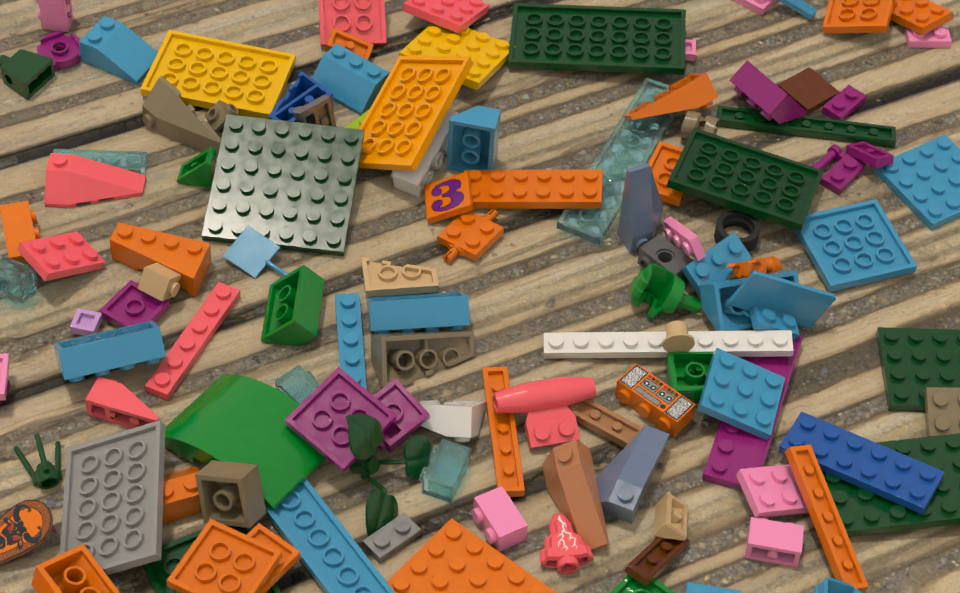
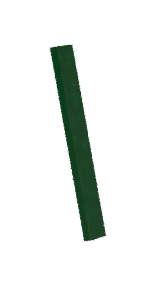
M718 106L716 118L720 119L719 127L848 143L865 141L873 146L895 148L896 127L810 116H803L779 124L773 118L771 121L767 120L760 113V110Z

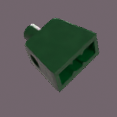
M23 49L18 50L11 58L4 54L0 56V68L4 84L27 100L55 76L53 59Z

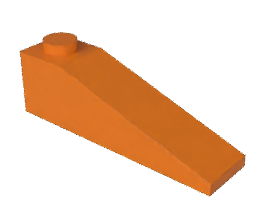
M707 73L690 74L669 86V90L653 96L654 102L647 101L625 114L624 118L625 120H634L701 108L702 110L713 104L712 100L718 98V95Z

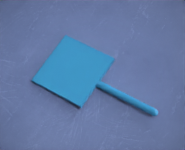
M249 225L223 255L224 258L255 279L266 265L282 276L288 274L270 261L280 249V246Z

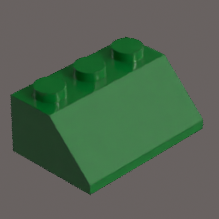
M302 265L270 284L261 341L267 344L300 346L307 341L313 340L318 333L325 280L305 265Z

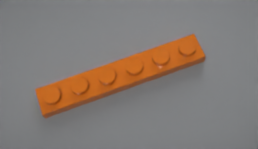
M482 368L497 488L503 486L509 497H521L525 494L514 413H496L492 401L493 393L510 387L508 368Z
M812 446L789 447L785 451L786 457L835 579L851 584L861 592L865 591L869 587Z

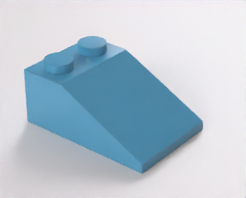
M104 16L79 41L82 62L134 84H138L148 74L158 53L126 25L107 16Z

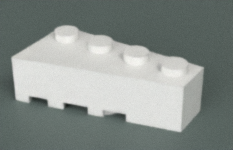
M448 110L415 172L392 170L391 177L393 178L394 188L417 197L421 196L425 190L424 185L429 184L433 179V170L440 169L443 164L444 154H448L450 117L457 115L458 112Z

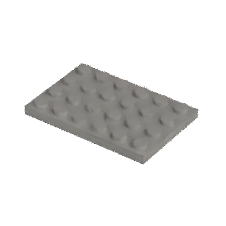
M161 420L67 449L60 554L84 544L106 575L161 560L165 424Z

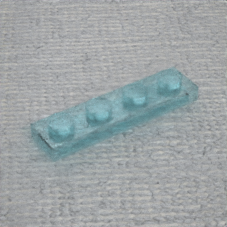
M53 150V153L74 154L143 175L146 173L147 152Z

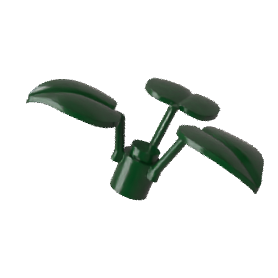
M352 414L346 416L348 441L351 453L358 459L349 469L354 474H361V479L367 480L379 489L373 490L366 502V529L369 537L398 516L396 498L393 495H387V489L369 475L375 474L379 470L380 465L406 464L405 472L407 477L422 479L433 467L435 452L433 445L426 437L414 435L404 445L403 454L405 459L379 460L374 454H376L375 448L383 441V429L380 422L369 415Z

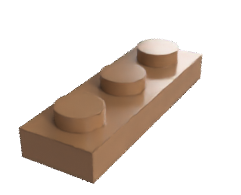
M591 399L581 401L569 407L576 416L577 423L623 448L643 428Z

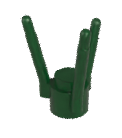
M36 433L35 440L41 461L37 465L36 471L33 470L18 446L14 447V451L31 476L33 485L39 486L41 489H51L57 486L59 480L63 478L61 474L60 441L55 443L54 466L51 462L47 461L40 435Z

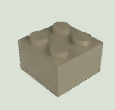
M212 460L195 474L204 523H208L212 519L223 525L251 528L266 514L258 465Z

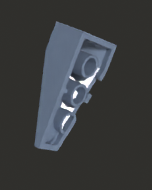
M649 163L629 168L626 171L617 235L631 254L638 252L641 246L656 237L662 220L663 206Z

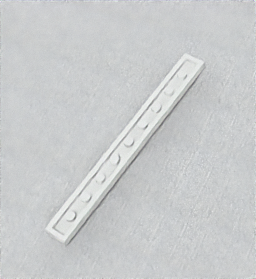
M792 330L688 331V334L694 338L695 345L686 352L715 351L716 348H719L737 357L793 356ZM666 331L544 333V359L667 358L668 352L663 349L662 344L666 338Z

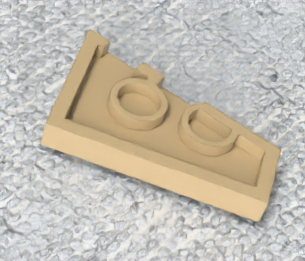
M361 257L366 298L437 293L439 291L436 268L410 264L404 267L391 265V261L382 260V263L370 262L369 258Z

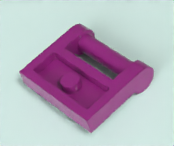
M833 144L815 165L810 166L823 170L833 159L837 161L826 174L823 173L820 185L840 195L864 171L865 164L842 152L838 145Z

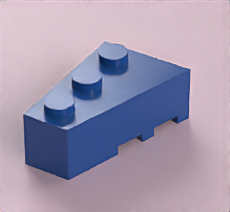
M300 71L298 79L294 85H290L288 93L284 98L280 99L270 113L269 119L297 122L292 110L295 107L304 106L324 94L331 98L333 108V92ZM307 116L306 122L311 124L310 117Z

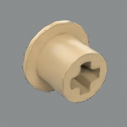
M677 320L666 325V338L662 342L665 351L686 352L693 348L695 341L688 334L686 322Z

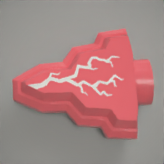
M563 513L553 514L549 524L550 535L544 539V549L540 550V565L549 569H557L563 575L575 573L578 571L579 566L586 565L594 559L591 548L584 544L581 535L573 532L571 522Z

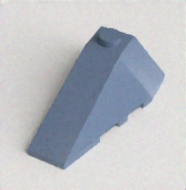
M645 425L596 477L603 513L628 523H633L669 439V433Z

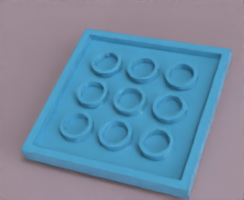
M942 135L895 156L893 164L885 165L881 169L874 168L873 172L930 230L960 217V149L946 135Z
M877 199L808 214L801 232L794 230L829 292L916 272L917 265Z

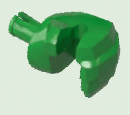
M654 263L642 269L630 284L631 304L638 308L642 302L647 303L650 307L647 316L652 319L661 313L672 314L677 306L697 314L702 302L700 299L683 293L685 282L680 277Z

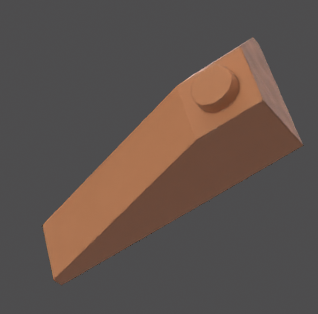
M576 439L552 448L542 467L546 487L560 512L571 522L573 532L582 536L584 544L590 546L591 551L610 545L590 448Z

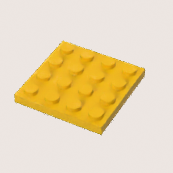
M431 23L399 52V56L470 57L474 64L462 85L478 90L508 60L510 44L505 40L493 38L484 32H477L469 27L461 33H456Z

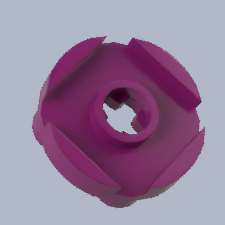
M53 32L45 35L40 40L41 44L37 46V53L53 59L54 71H59L61 68L81 62L80 39L74 34L68 36L64 35V32Z

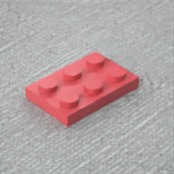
M78 231L20 242L17 251L44 281L101 270L105 264L102 257Z

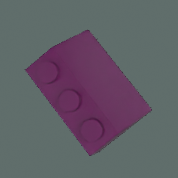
M748 60L729 80L736 86L733 90L742 98L748 96L747 102L756 110L758 107L762 108L760 113L769 121L773 118L781 124L807 114L797 102Z

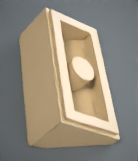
M667 493L656 504L654 535L661 538L684 541L687 538L688 505L672 494Z

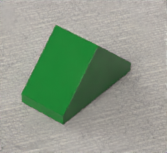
M212 146L182 164L176 181L183 185L211 188L216 167V149Z

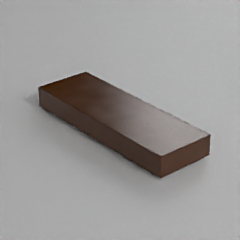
M657 537L626 566L625 573L647 587L688 548L690 540L687 538L682 541Z

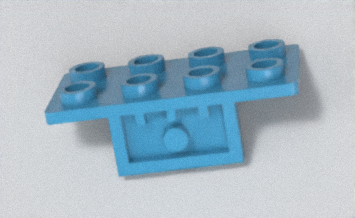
M753 271L728 301L730 306L749 311L753 330H792V341H795L800 335L797 325L810 328L836 300V296L833 293Z

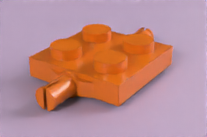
M490 209L485 216H479L471 211L458 215L437 236L438 243L449 249L443 255V260L449 264L456 256H463L476 262L504 234V227L492 222L498 217V212Z

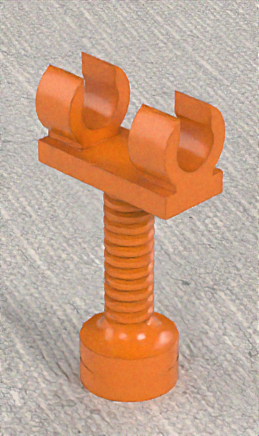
M772 256L751 259L740 263H730L727 265V268L731 267L733 269V275L728 277L730 279L748 277L753 271L765 274L778 272L781 270V262L778 258Z

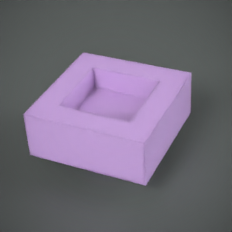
M78 308L70 324V333L83 336L97 333L103 320L102 313Z

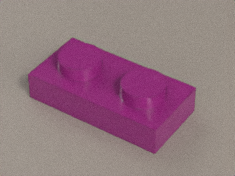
M848 85L823 106L821 113L831 119L844 120L865 102L867 95Z
M865 141L846 146V154L855 157L858 161L869 164L871 168L881 169L885 165L893 164L894 155Z

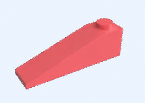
M50 153L46 168L44 204L45 207L72 208L77 207L76 203L90 201L91 204L99 203L98 200L112 198L119 200L143 196L146 175L74 154Z

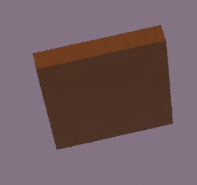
M810 67L777 85L807 112L806 115L824 106L839 93L835 87Z

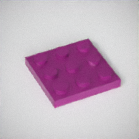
M338 367L285 419V424L344 473L358 459L353 456L349 447L346 416L352 414L372 416L380 422L384 432L396 420L397 415Z

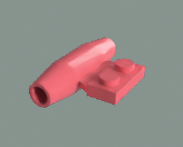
M556 377L521 383L493 393V407L496 413H527L524 427L529 450L565 444L575 439L580 440L576 416L568 406L595 397L596 386L592 377Z

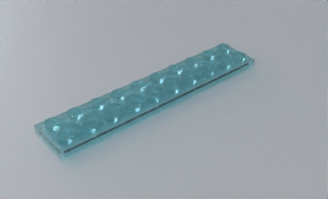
M646 77L590 169L603 170L602 209H565L557 221V229L597 244L602 242L621 209L627 169L649 162L659 141L664 137L678 112L634 120H625L624 115L647 101L654 102L653 96L669 90V85Z

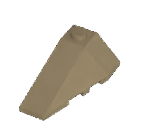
M162 76L158 78L142 105V120L144 124L162 136L202 152L213 146L216 149V158H218L221 138L206 121L201 122L198 119L195 108L191 104L186 106L179 98L181 92Z
M474 331L370 335L371 361L381 387H385L395 378L403 386H406L417 379L432 375L440 369L450 367L475 356Z

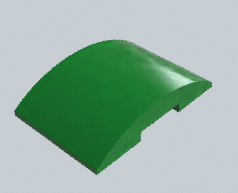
M222 375L165 427V447L192 463L199 460L207 465L210 461L214 460L258 465L265 506L271 510L278 507L326 459L285 424V419L300 404L278 389L242 375Z

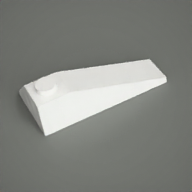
M438 400L420 401L422 407L430 414V418L421 425L422 427L447 437H455L454 441L469 442L470 438L479 434L486 402L453 400V402H444V405H440Z

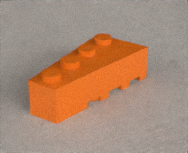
M118 222L110 237L112 259L137 271L140 269L144 270V267L157 262L181 274L180 288L188 291V295L196 297L212 263L210 243L120 222Z

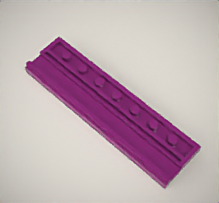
M803 336L797 337L793 341V356L742 357V359L785 377L772 434L768 440H764L721 421L702 480L731 489L733 486L741 488L736 477L740 469L764 466Z

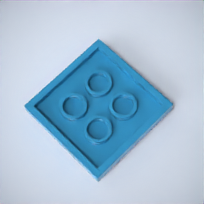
M716 348L712 355L697 410L764 440H768L772 434L785 377Z

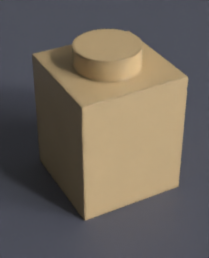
M156 262L144 267L138 289L161 301L167 300L178 293L181 274Z

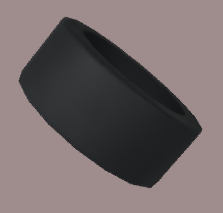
M729 210L719 216L714 233L716 244L729 235L725 232V228L737 226L751 234L750 236L739 238L747 251L750 252L757 246L761 227L759 221L754 216L737 210Z

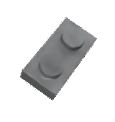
M402 513L364 539L363 547L380 564L421 536V529L405 513Z

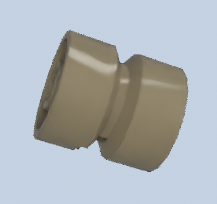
M688 110L682 124L680 137L688 140L693 128L700 130L701 126L704 127L702 131L716 135L720 119L709 115L702 117L701 113Z

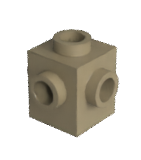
M221 100L205 114L208 124L220 138H222L226 114L239 115L238 109L233 104H227Z

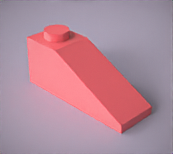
M98 377L85 399L87 415L133 429L159 421V417L122 383L113 379Z

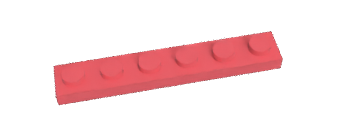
M220 282L217 283L146 383L145 391L167 401L170 399L240 298L239 289Z

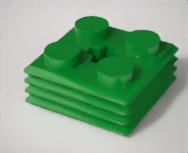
M714 351L668 352L666 368L669 386L689 400H700Z

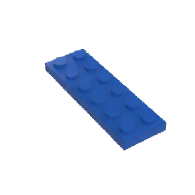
M802 411L779 446V453L786 455L785 451L789 447L811 445L821 471L920 514L925 512L945 473L940 469Z

